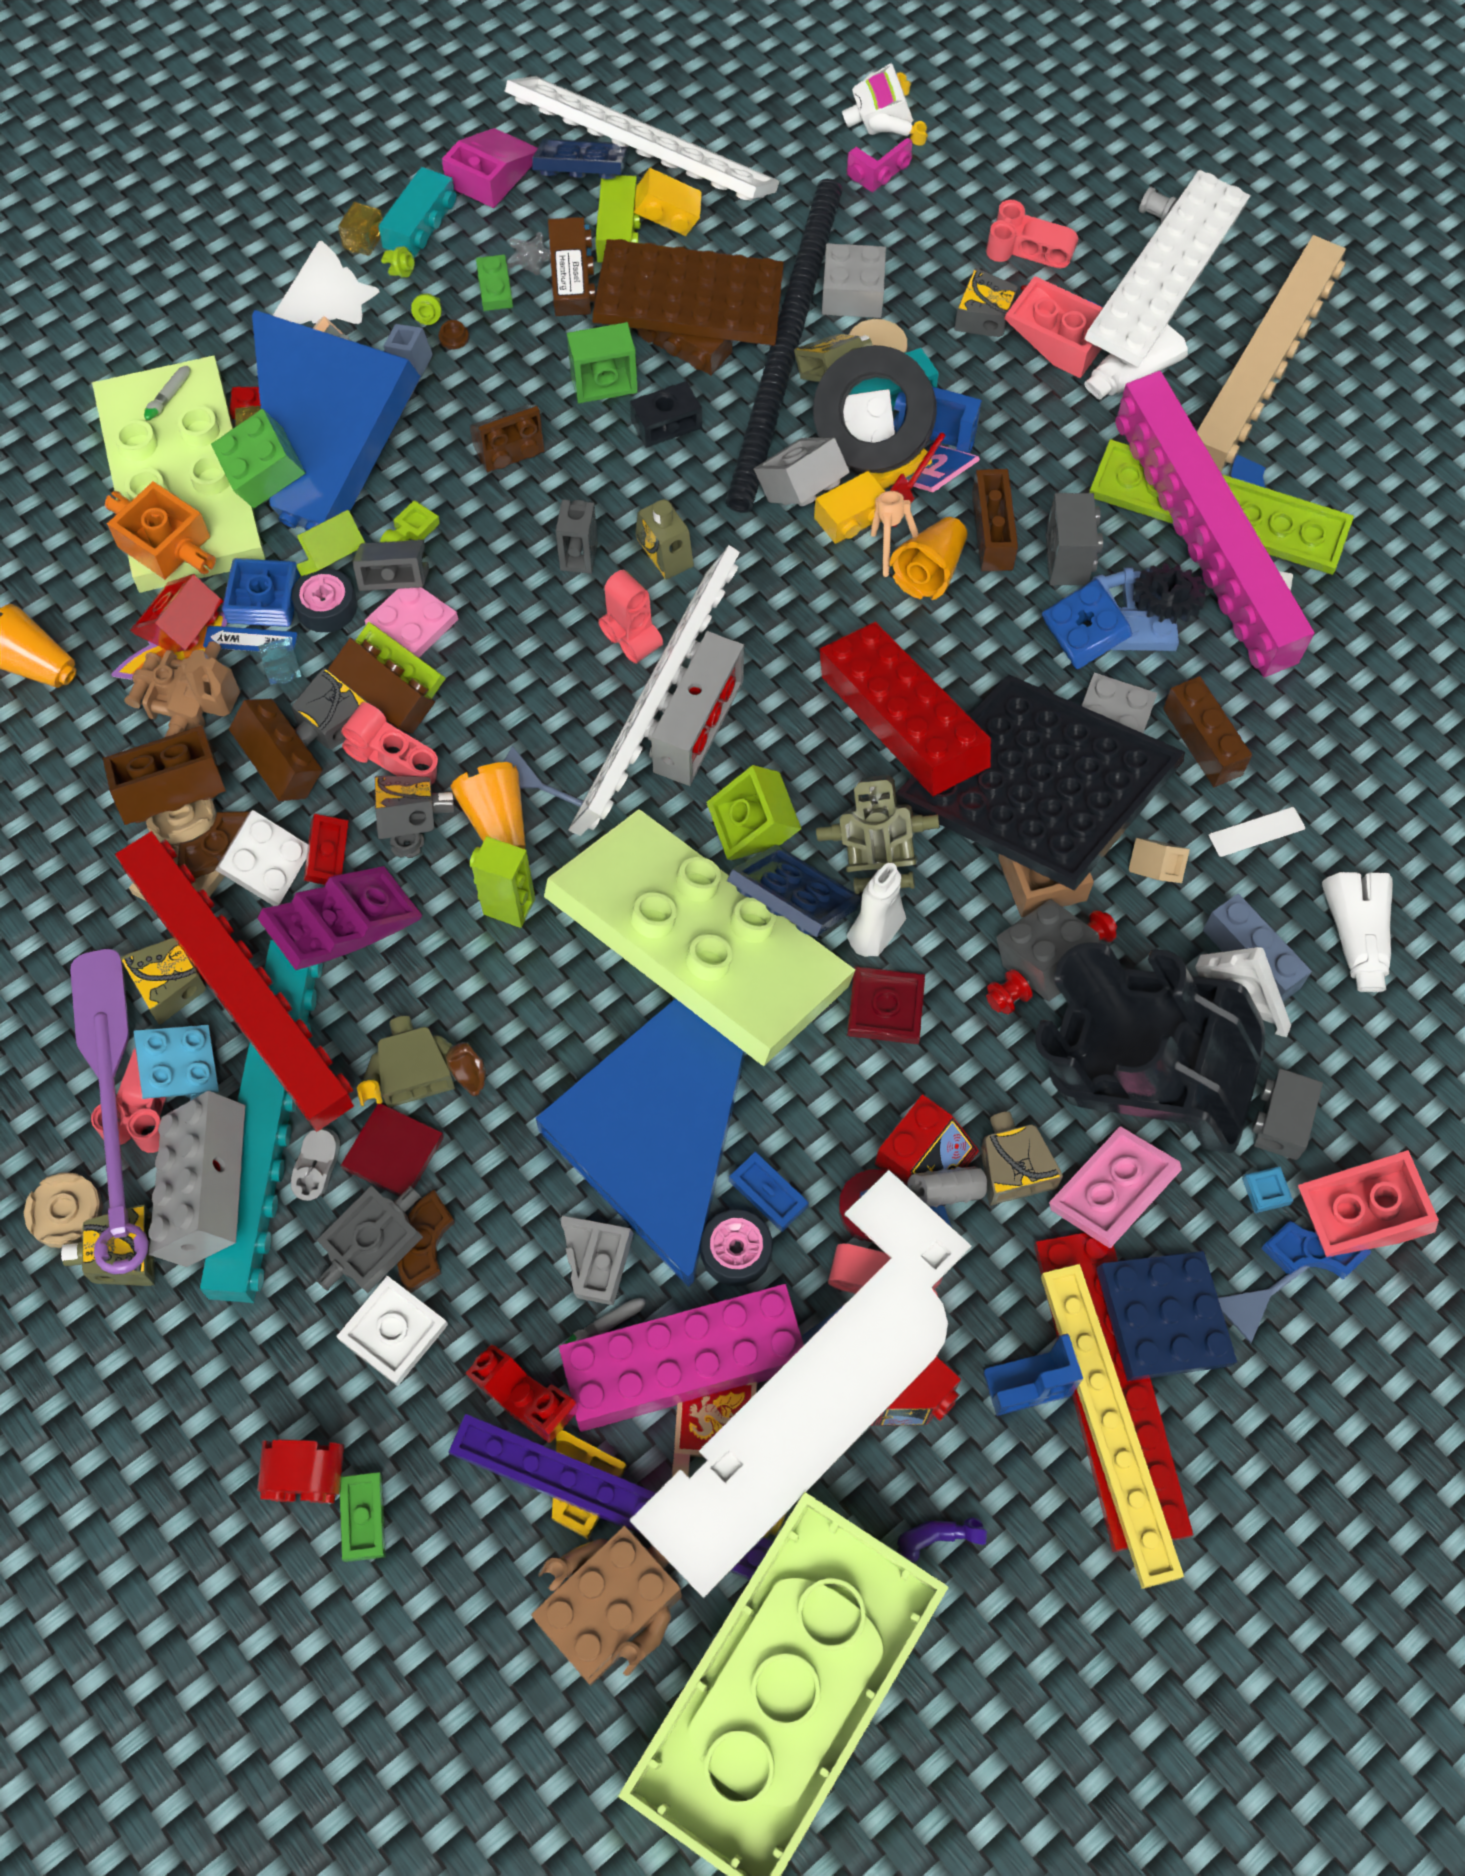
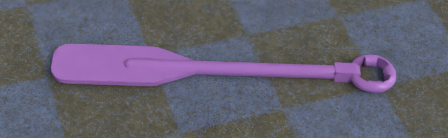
M103 949L79 955L72 962L70 971L76 1044L99 1079L110 1206L108 1208L109 1227L99 1235L93 1254L97 1265L103 1271L111 1274H125L135 1270L143 1263L148 1254L149 1242L146 1233L139 1226L129 1223L128 1211L125 1206L114 1077L129 1041V1024L121 957L114 950ZM129 1233L137 1235L133 1239L135 1244L134 1251L137 1253L130 1261L126 1258L121 1261H115L113 1265L106 1263L109 1259L108 1246L106 1245L109 1239L113 1236L115 1239L125 1237Z

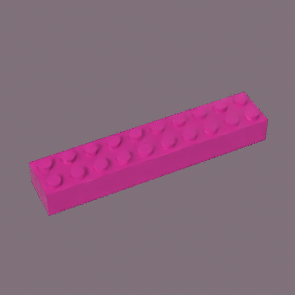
M1161 370L1126 383L1122 399L1120 400L1118 415L1115 419L1116 427L1119 433L1127 438L1134 459L1139 460L1143 466L1147 482L1153 485L1159 494L1161 507L1170 513L1176 533L1179 536H1183L1186 541L1191 559L1194 562H1198L1202 569L1206 585L1212 588L1218 597L1220 610L1223 614L1228 615L1233 623L1236 638L1240 642L1243 641L1249 651L1251 664L1254 668L1259 669L1263 678L1299 664L1315 632Z

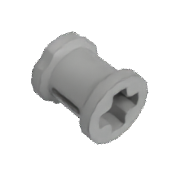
M1149 187L1142 199L1139 212L1153 214L1161 218V222H1163L1178 201V198H1168L1157 193L1155 188Z

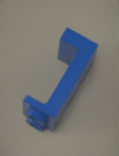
M933 387L937 403L935 427L929 440L935 441L940 433H944L945 438L941 443L954 446L956 450L970 454L975 443L982 400ZM901 391L898 393L894 410L899 411L894 419V430L896 433L904 423L907 412L906 397L904 392Z

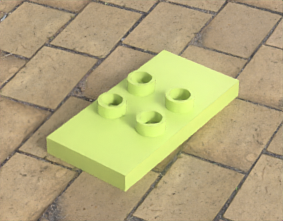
M215 355L92 382L114 491H119L124 497L132 501L154 481L202 514L210 538L200 548L212 554L216 559L212 570L205 565L203 566L209 570L207 574H201L196 568L184 561L165 580L128 555L132 577L139 593L162 588L167 582L192 574L200 579L230 572L234 558L266 560L254 509L233 491L211 446V443L234 428ZM188 366L190 368L188 378L162 408V412L149 421L145 420L144 411L147 404L155 399L157 394L180 367Z
M640 809L548 877L544 893L546 899L763 1066L849 987L855 972L854 968L811 936L799 931L796 925L788 919L772 914L766 909V905L755 898H749L740 894L736 886L727 881L729 875L720 870L713 861L704 858Z

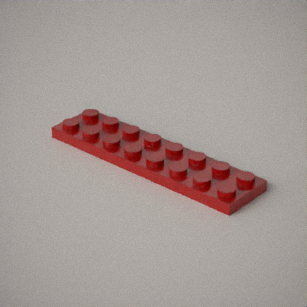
M1087 1233L1036 1241L1034 1249L1041 1276L1045 1272L1080 1264L1171 1539L1175 1541L1192 1537L1194 1534L1151 1378L1127 1381L1096 1270L1098 1266L1102 1263L1118 1262L1114 1245L1108 1248ZM1051 1311V1315H1052V1319H1053L1055 1331H1056V1334H1057V1338H1059L1060 1335H1059V1332H1058V1329H1057V1326H1056V1323H1055V1320H1054V1317H1053V1314H1052V1311ZM1076 1389L1072 1396L1112 1552L1128 1550L1119 1517Z

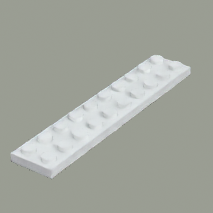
M539 77L507 80L505 92L514 95L515 101L526 105L535 104L539 106L540 112L548 115L558 114L563 117L565 123L579 126L581 124L588 127L587 131L593 135L609 136L612 138V143L623 147L632 146L637 149L636 153L644 157L652 158L655 156L662 159L661 164L667 167L683 168L686 170V174L692 178H706L711 181V185L715 188L722 190L729 188L736 191V196L743 200L752 201L757 197L764 198L765 195L777 191L779 180Z
M1199 170L1092 323L1084 340L1139 368L1237 220L1251 195L1243 192L1236 186H1231L1217 179L1213 174Z
M730 545L705 573L586 795L583 804L568 829L570 832L581 836L588 828L594 830L600 819L604 820L612 808L614 802L610 799L615 791L619 792L628 777L625 771L629 764H634L643 748L640 746L641 741L644 737H648L654 721H657L654 717L658 710L661 711L663 709L667 696L671 694L668 690L672 684H676L681 669L685 668L682 664L686 658H690L693 646L698 642L695 639L699 632L703 633L712 618L709 615L711 609L716 608L725 593L722 588L725 583L730 582L738 569L734 562L740 552Z

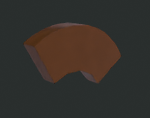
M251 811L217 812L214 824L204 835L194 841L179 843L177 866L185 864L194 878L216 871V867Z
M435 1190L425 1195L407 1216L410 1224L423 1236L397 1263L400 1278L409 1293L414 1292L441 1275L437 1263V1246L443 1234L454 1224L453 1218Z

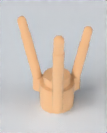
M896 491L884 492L875 499L876 509L870 533L872 537L877 535L881 519L884 524V577L889 575L891 526L899 524L905 515L912 537L919 534L911 513L910 500H904L903 495Z

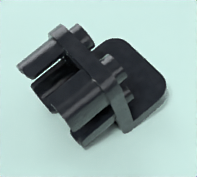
M1089 942L1069 949L1061 957L1054 975L1056 986L1068 1002L1060 1031L1052 1021L1041 1020L1035 1035L1037 1050L1049 1065L1051 1081L1061 1096L1068 1103L1081 1108L1185 1123L1189 1125L1204 1149L1233 1153L1242 1137L1265 1047L1264 1022L1247 988L1230 980L1191 976L1183 960L1175 953L1167 950L1152 949L1150 951L1148 962L1154 972L1124 969L1113 950L1105 944Z

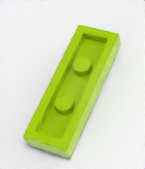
M370 622L366 624L356 639L361 643L367 639L382 650L379 654L380 657L385 661L390 658L405 669L402 675L409 680L413 677L429 689L426 694L433 698L446 679L445 676Z

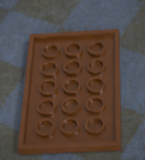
M607 239L592 323L615 325L628 322V326L631 328L775 346L784 262L771 258L746 257L741 254L729 255L710 250L698 251L684 247H666L653 243L643 244L627 242L623 239Z

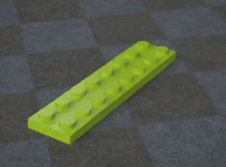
M1110 439L1089 493H1094V499L1173 524V519L1168 510L1165 511L1160 505L1159 494L1155 487L1147 482L1144 468L1140 461L1135 460L1132 456L1130 445ZM1222 474L1269 555L1331 575L1334 574L1354 518L1353 515Z

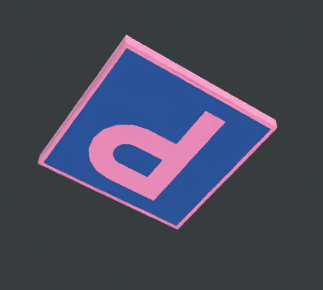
M939 445L931 458L932 464L925 467L913 487L934 492L977 463L979 456ZM913 474L906 477L907 482H909Z

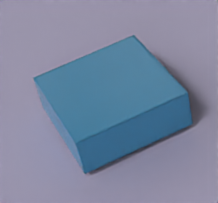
M1281 1167L1246 1174L1242 1178L1255 1213L1288 1206L1293 1202Z

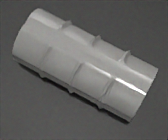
M958 1166L955 1169L948 1170L943 1168L940 1171L933 1172L928 1170L925 1173L913 1174L907 1183L908 1188L929 1207L979 1200L987 1192L985 1173L981 1168L975 1166L964 1168Z

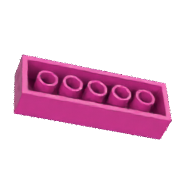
M786 1284L559 1345V1350L571 1398L577 1403V1413L575 1415L580 1432L673 1407L677 1403L754 1382L759 1383L770 1380L804 1344Z

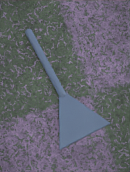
M511 747L503 762H510L513 767L516 766L519 772L520 789L538 788L581 807L584 801L542 783L514 747Z
M1310 1266L1302 1267L1291 1275L1287 1274L1266 1290L1218 1298L1222 1313L1252 1343L1270 1297Z

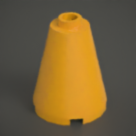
M945 517L901 544L893 552L890 559V567L893 565L895 571L893 578L896 584L904 592L917 599H922L925 596L932 597L931 600H934L943 595L950 585L968 536L965 525L954 517Z
M7 604L1 607L0 612L3 615L0 617V669L56 688L61 687L63 684L65 686L68 685L76 675L74 659L20 607L14 604Z
M510 762L492 763L478 767V775L469 778L466 772L452 782L451 789L453 795L483 842L486 836L522 849L526 848L519 772L516 766L513 767Z

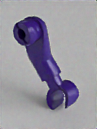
M974 1517L966 1519L964 1525H956V1521L929 1520L905 1531L899 1536L897 1541L899 1547L898 1554L910 1562H916L920 1557V1549L937 1541L955 1542V1539H966L976 1544L985 1545L987 1532L983 1528L982 1522Z

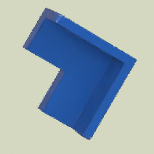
M1068 1333L1060 1335L1048 1353L986 1368L983 1373L996 1416L1071 1397L1083 1380Z

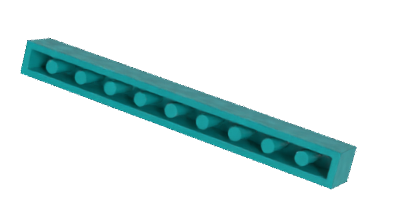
M270 940L264 970L273 984L268 987L274 995L281 992L293 1009L288 1014L294 1022L301 1019L309 1031H311L310 1023L307 1021L309 1011H314L316 1007L317 993L314 989L315 979L320 978L322 975L323 963L295 970L274 940ZM249 1043L238 1102L245 1105L236 1243L206 1257L200 1290L209 1300L254 1303L256 1291L260 1292L263 1287L264 1270L261 1268L263 1254H268L270 1250L271 1233L268 1231L270 1218H274L277 1213L278 1197L275 1195L276 1184L281 1182L284 1176L285 1163L281 1159L283 1147L289 1146L291 1139V1125L288 1124L290 1112H295L297 1107L256 1049Z

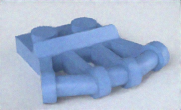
M1124 568L1123 571L1106 577L1103 574L1093 577V580L1099 579L1116 605L1117 603L1109 589L1119 585L1123 587L1124 608H1118L1130 624L1132 636L1111 650H1177L1179 644L1177 622L1172 624L1168 618L1161 623L1156 615L1150 618L1146 617L1147 609L1138 610L1135 608L1133 584H1135L1136 578H1140L1141 571H1134L1133 568Z

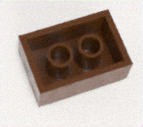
M203 725L103 758L109 790L124 825L133 822H144L151 816L166 811H177L186 804L198 800H209L216 797L219 793L226 791Z

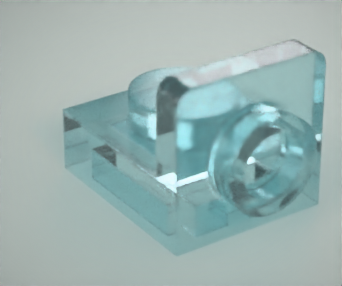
M290 637L258 646L264 671L270 685L284 684L295 678L302 677Z

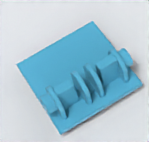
M209 1025L133 1031L142 1099L186 1095L191 1101L208 1090L211 1092L219 1091Z

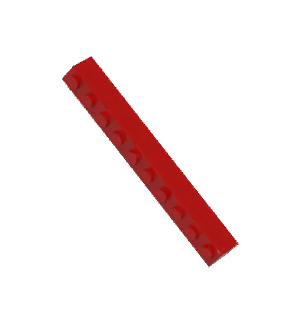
M150 831L115 853L116 858L128 877L314 1130L318 1132L353 1108L354 1105L348 1095L353 1092L349 1082L342 1073L336 1076L332 1073L329 1066L333 1062L321 1045L314 1049L308 1041L313 1036L301 1019L294 1022L288 1014L293 1009L281 992L276 995L273 994L268 987L273 984L268 974L261 966L256 969L249 962L253 958L251 952L242 940L235 943L231 938L230 934L234 930L222 914L216 917L210 910L215 905L205 890L201 889L197 892L192 886L196 880L187 866L182 864L178 867L173 859L178 856L166 839L160 842L154 833Z

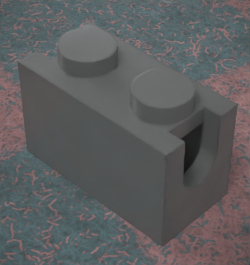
M562 499L556 526L561 571L592 574L598 546L594 503L582 500H575L570 503V500ZM582 544H583V553H584V554H583V555H580V553H581V548H582Z
M424 540L360 544L352 561L359 591L423 587L429 572L428 562H422V554L425 549Z
M1283 1069L1278 1070L1275 1079L1267 1078L1260 1095V1099L1265 1101L1263 1112H1257L1252 1125V1132L1257 1133L1254 1147L1298 1160L1308 1145L1323 1082Z

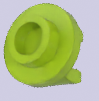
M400 246L394 251L387 250L384 252L381 262L391 263L388 270L389 275H398L401 278L410 276L414 269V257L406 247Z
M430 294L418 295L411 305L413 317L424 325L436 323L442 313L440 298Z

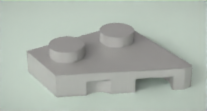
M562 1215L561 1226L565 1233L568 1263L571 1266V1280L575 1296L579 1299L614 1306L634 1233L631 1228Z

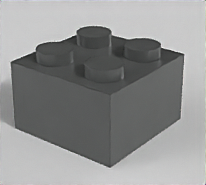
M1094 493L1054 494L1045 532L1049 585H1086L1089 583L1091 572H1096L1097 553H1101L1103 549V534L1097 533L1101 513L1100 507H1095Z

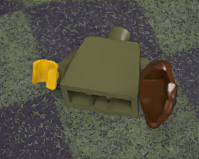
M400 1016L390 1021L392 1036L378 1041V1052L371 1056L363 1082L357 1086L361 1106H364V1102L371 1098H375L377 1104H381L383 1096L386 1106L390 1108L455 1089L450 1074L451 1071L454 1078L472 1096H478L485 1085L486 1068L481 1056L477 1055L468 1043L462 1042L453 1046L442 1036H432L428 1027L414 1030L411 1018L409 1016Z

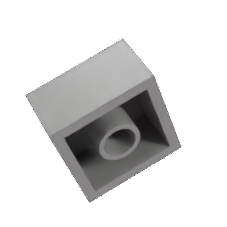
M826 243L822 315L881 318L886 247Z
M835 437L800 438L754 468L769 503H782L783 505L799 504V506L810 504L816 499L817 493L836 487L840 484V478L850 473Z

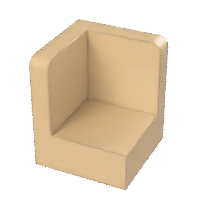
M1136 838L1129 871L1159 881L1182 883L1190 849L1162 841Z

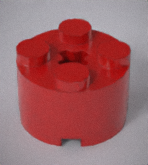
M262 1441L257 1491L261 1492L260 1499L296 1502V1494H301L300 1501L335 1503V1496L340 1495L344 1444L330 1442L329 1446L320 1445L318 1441Z

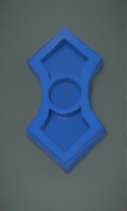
M1291 1221L1282 1227L1261 1248L1286 1274L1291 1275L1302 1267L1310 1266L1329 1270L1338 1275L1342 1280L1371 1253L1369 1249L1326 1257L1316 1232L1307 1231Z

